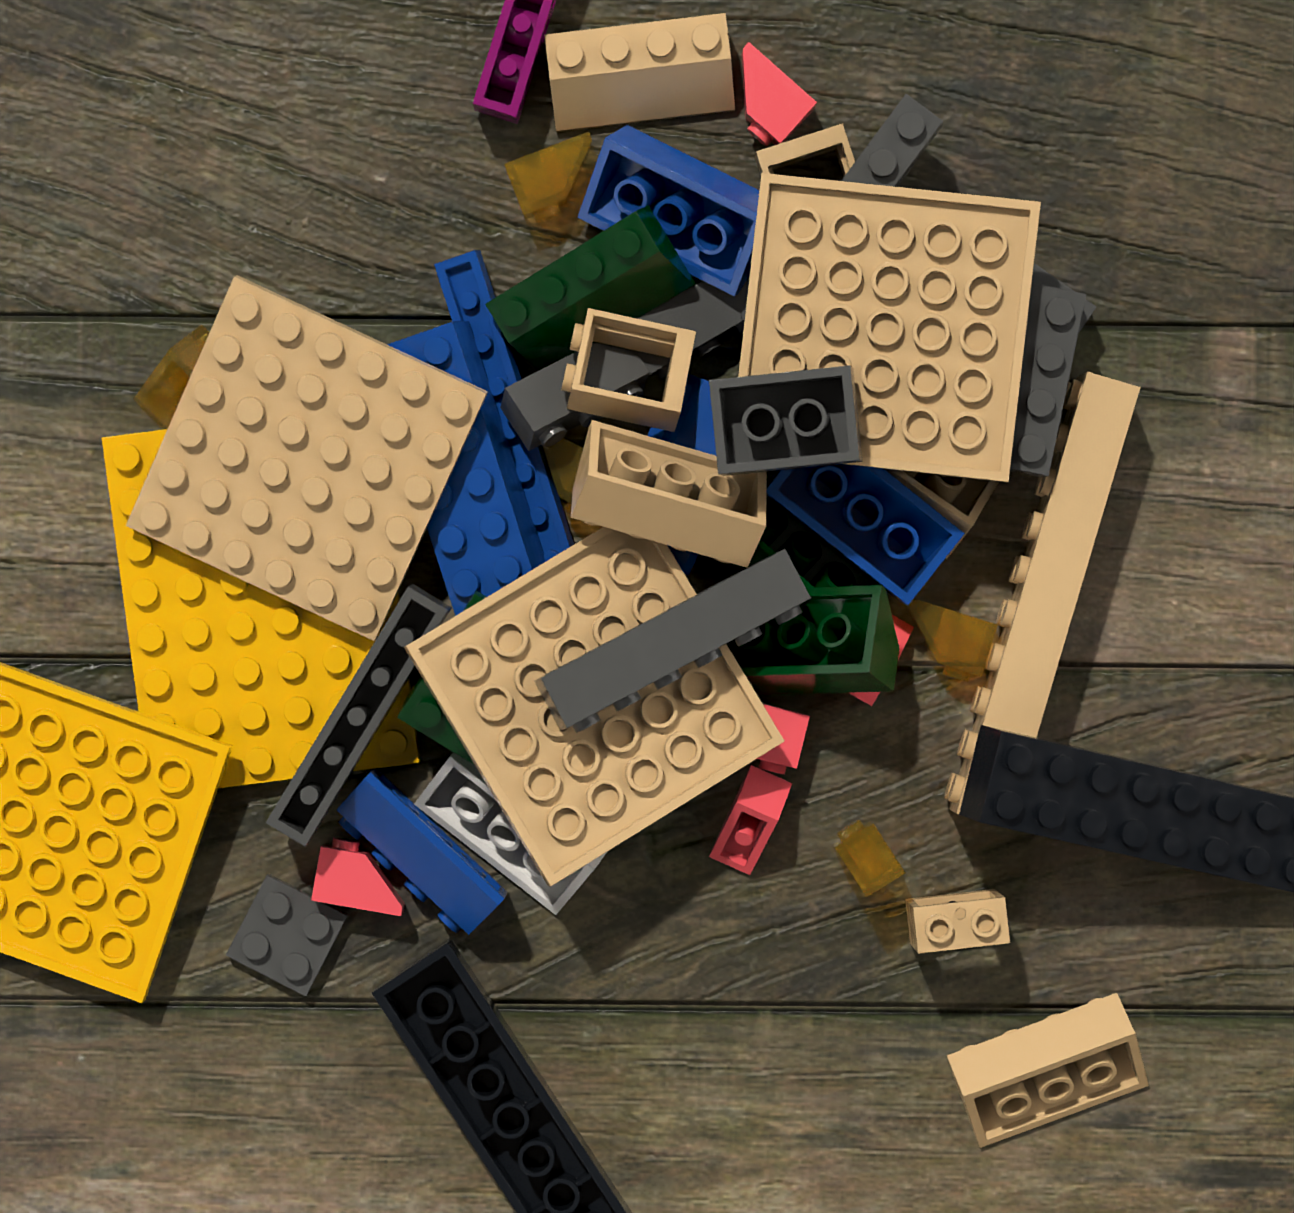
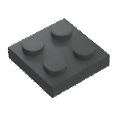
M267 874L226 956L307 996L349 914L327 903L311 901L312 895L271 874Z

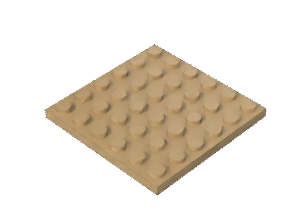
M761 173L738 377L850 365L854 369L863 462L846 463L847 465L1009 482L1041 202Z
M236 275L227 291L126 526L375 641L488 391Z
M602 527L404 647L549 887L785 741L727 644L719 647L722 656L698 668L695 662L692 661L679 668L678 670L682 677L658 690L654 682L638 690L641 699L619 711H616L613 704L600 710L597 714L601 720L578 733L575 732L572 726L562 730L559 729L534 680L696 595V592L667 545L644 538H634L626 533Z

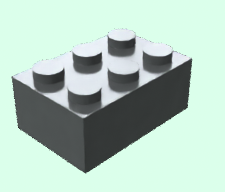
M850 365L709 380L719 475L728 476L863 462L854 369Z

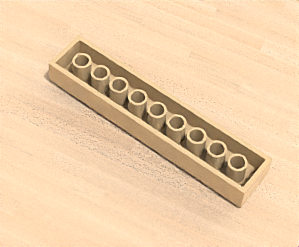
M1091 372L1078 376L1076 380L1073 379L1072 383L1068 382L1063 409L1067 410L1063 424H1059L1050 473L1047 477L1038 478L1034 495L1041 497L1037 512H1029L1021 537L1028 540L1024 556L1015 557L1009 576V582L1015 583L1011 600L1003 599L997 615L996 625L1001 626L1002 631L998 643L989 644L984 659L983 669L990 670L985 687L977 686L972 699L970 712L977 714L972 731L964 730L959 743L957 755L963 757L959 774L951 773L946 787L944 799L950 801L949 809L956 814L960 812L980 725L1037 737L1141 387Z

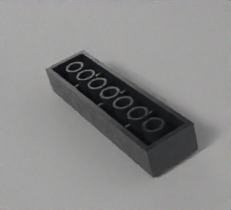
M980 725L959 815L980 823L1294 892V797Z
M451 938L373 990L372 995L516 1213H632Z

